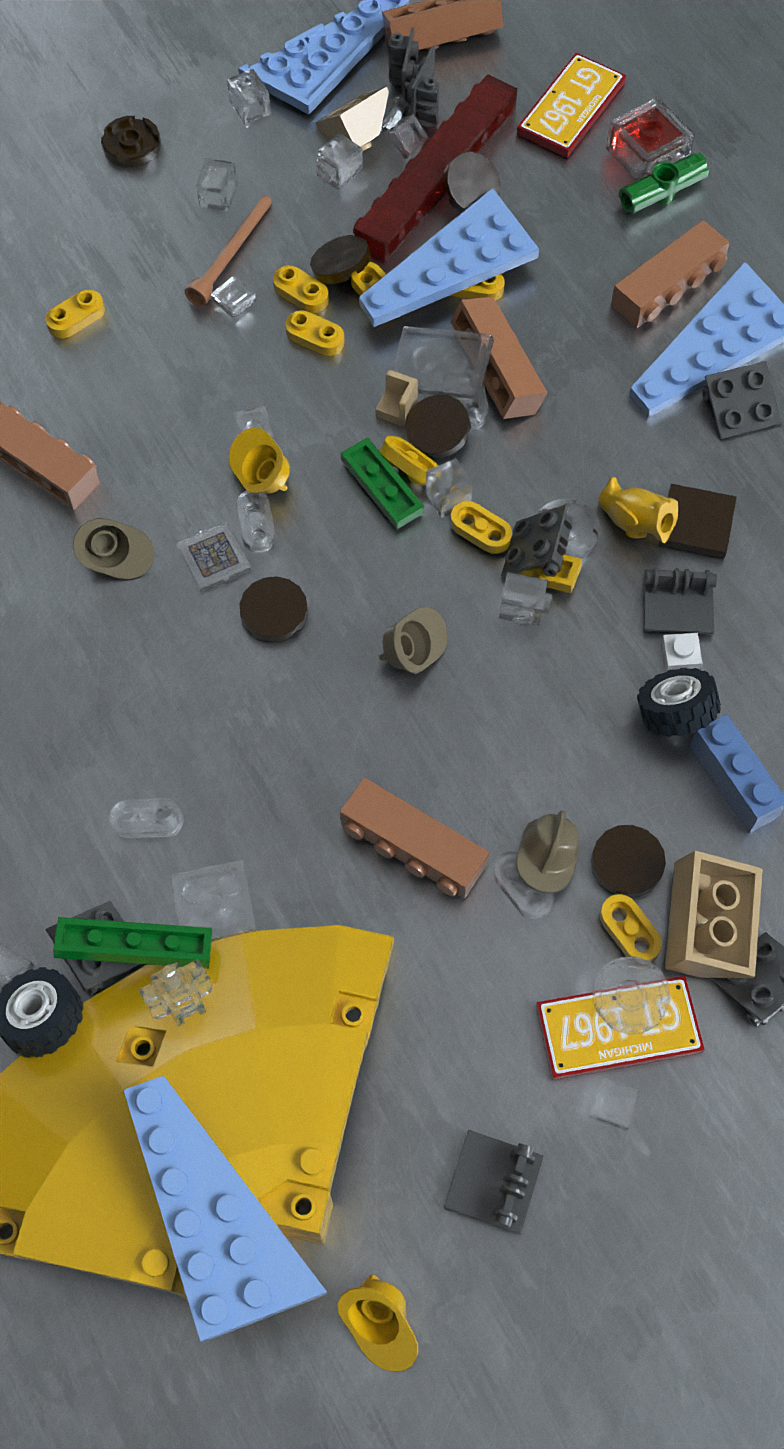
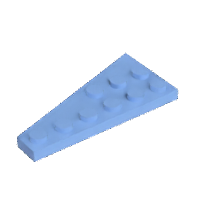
M363 0L358 3L357 9L348 14L342 11L334 16L333 22L325 26L320 23L285 42V48L274 54L270 52L260 56V61L250 67L248 64L239 67V77L310 114L385 35L382 11L408 5L409 0Z
M492 188L359 297V306L373 327H376L537 259L539 248Z
M744 262L633 384L630 389V397L645 415L650 417L706 386V375L738 368L783 343V302L751 267Z
M161 1076L124 1089L200 1342H206L326 1295L327 1291L167 1079Z

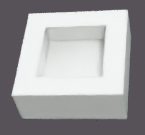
M698 633L663 635L661 643L666 672L680 668L701 669L703 663Z

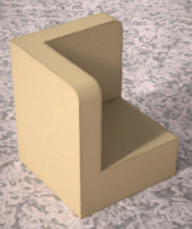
M388 370L385 376L386 390L375 409V414L377 418L405 427L408 414L414 405L418 403V379Z

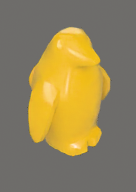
M616 477L609 479L606 487L602 489L598 497L599 506L617 526L626 530V536L631 538H644L646 532L653 534L658 541L666 543L678 519L677 500L666 498L639 487L622 489Z

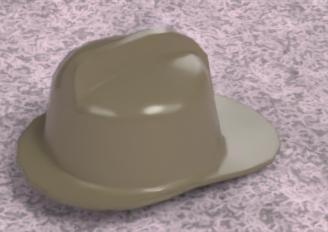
M96 518L87 521L79 527L74 536L73 550L75 557L83 566L91 570L129 580L138 578L146 573L153 563L154 548L152 542L144 532L135 527L111 519Z
M423 606L403 617L384 633L382 640L384 652L379 655V659L388 660L389 664L394 668L407 670L410 673L417 674L439 659L447 645V629L441 615L433 608Z
M561 810L558 814H547L539 819H535L527 824L523 832L517 854L516 867L523 881L536 891L545 893L560 891L569 884L573 876L579 853V832L576 826L566 818V811Z

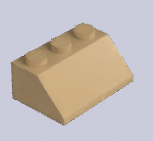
M696 850L675 862L665 969L700 978L755 977L763 868Z

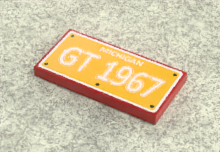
M575 53L517 126V135L568 158L623 87L626 75Z
M686 976L536 1003L552 1080L703 1053L705 1050Z

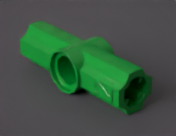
M699 152L697 154L693 153L674 163L660 162L656 164L652 174L619 190L618 197L620 198L622 208L628 214L630 212L635 213L654 203H670L674 199L676 192L708 177L709 168L706 158Z

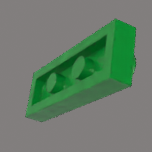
M368 437L341 452V461L396 529L424 514V505Z

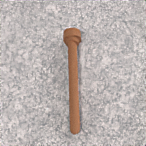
M262 196L203 277L193 279L185 289V296L191 303L204 307L210 300L213 283L271 206L272 201L270 197Z

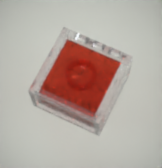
M657 96L610 121L606 149L637 181L652 174L654 166L660 162L674 163L691 155L695 133Z

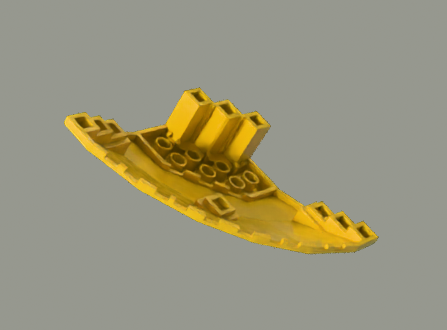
M342 925L239 932L211 942L209 969L147 964L83 1002L82 1021L78 1024L75 1034L68 1039L64 1046H60L52 1054H44L43 1057L36 1058L35 1056H30L28 1058L20 1055L0 1073V1230L7 1224H11L13 1227V1233L10 1238L2 1240L0 1237V1254L23 1260L30 1259L175 1293L188 1301L124 1094V1089L164 1076L284 1236L324 1245L333 1208L330 1191L364 1050L369 1042L375 1012L378 1008L384 978L387 974L394 937ZM350 1010H357L360 1012L361 1017L358 1021L351 1022L346 1018V1014ZM142 1043L150 1044L149 1053L144 1056L138 1055V1046ZM300 1205L312 1208L306 1215L298 1214Z

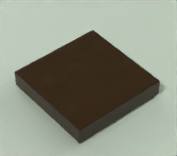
M671 484L668 498H674L678 501V519L667 542L659 541L658 545L725 559L737 496Z

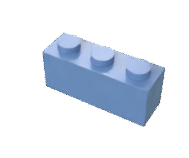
M728 714L715 719V721L709 723V726L695 732L689 747L747 832L750 834L779 818L784 810V795Z

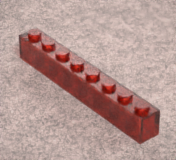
M487 74L479 84L476 83L473 86L470 95L464 102L458 103L451 117L441 123L438 132L432 139L425 141L421 151L414 159L411 158L399 177L392 179L386 192L374 200L371 209L364 217H360L353 227V234L359 235L366 240L371 251V258L386 265L447 193V191L444 192L443 173L448 163L461 153L475 152L480 154L516 111L518 88Z

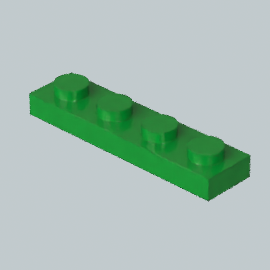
M58 917L53 956L60 959L209 969L212 928Z

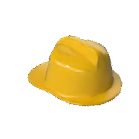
M253 427L241 432L231 444L229 465L243 487L248 492L255 494H272L278 490L286 491L288 487L285 483L290 474V465L280 447L262 428Z
M372 1274L358 1288H351L341 1295L337 1303L338 1314L369 1361L391 1372L404 1371L414 1364L418 1356V1343L414 1332L406 1320V1301L398 1288Z

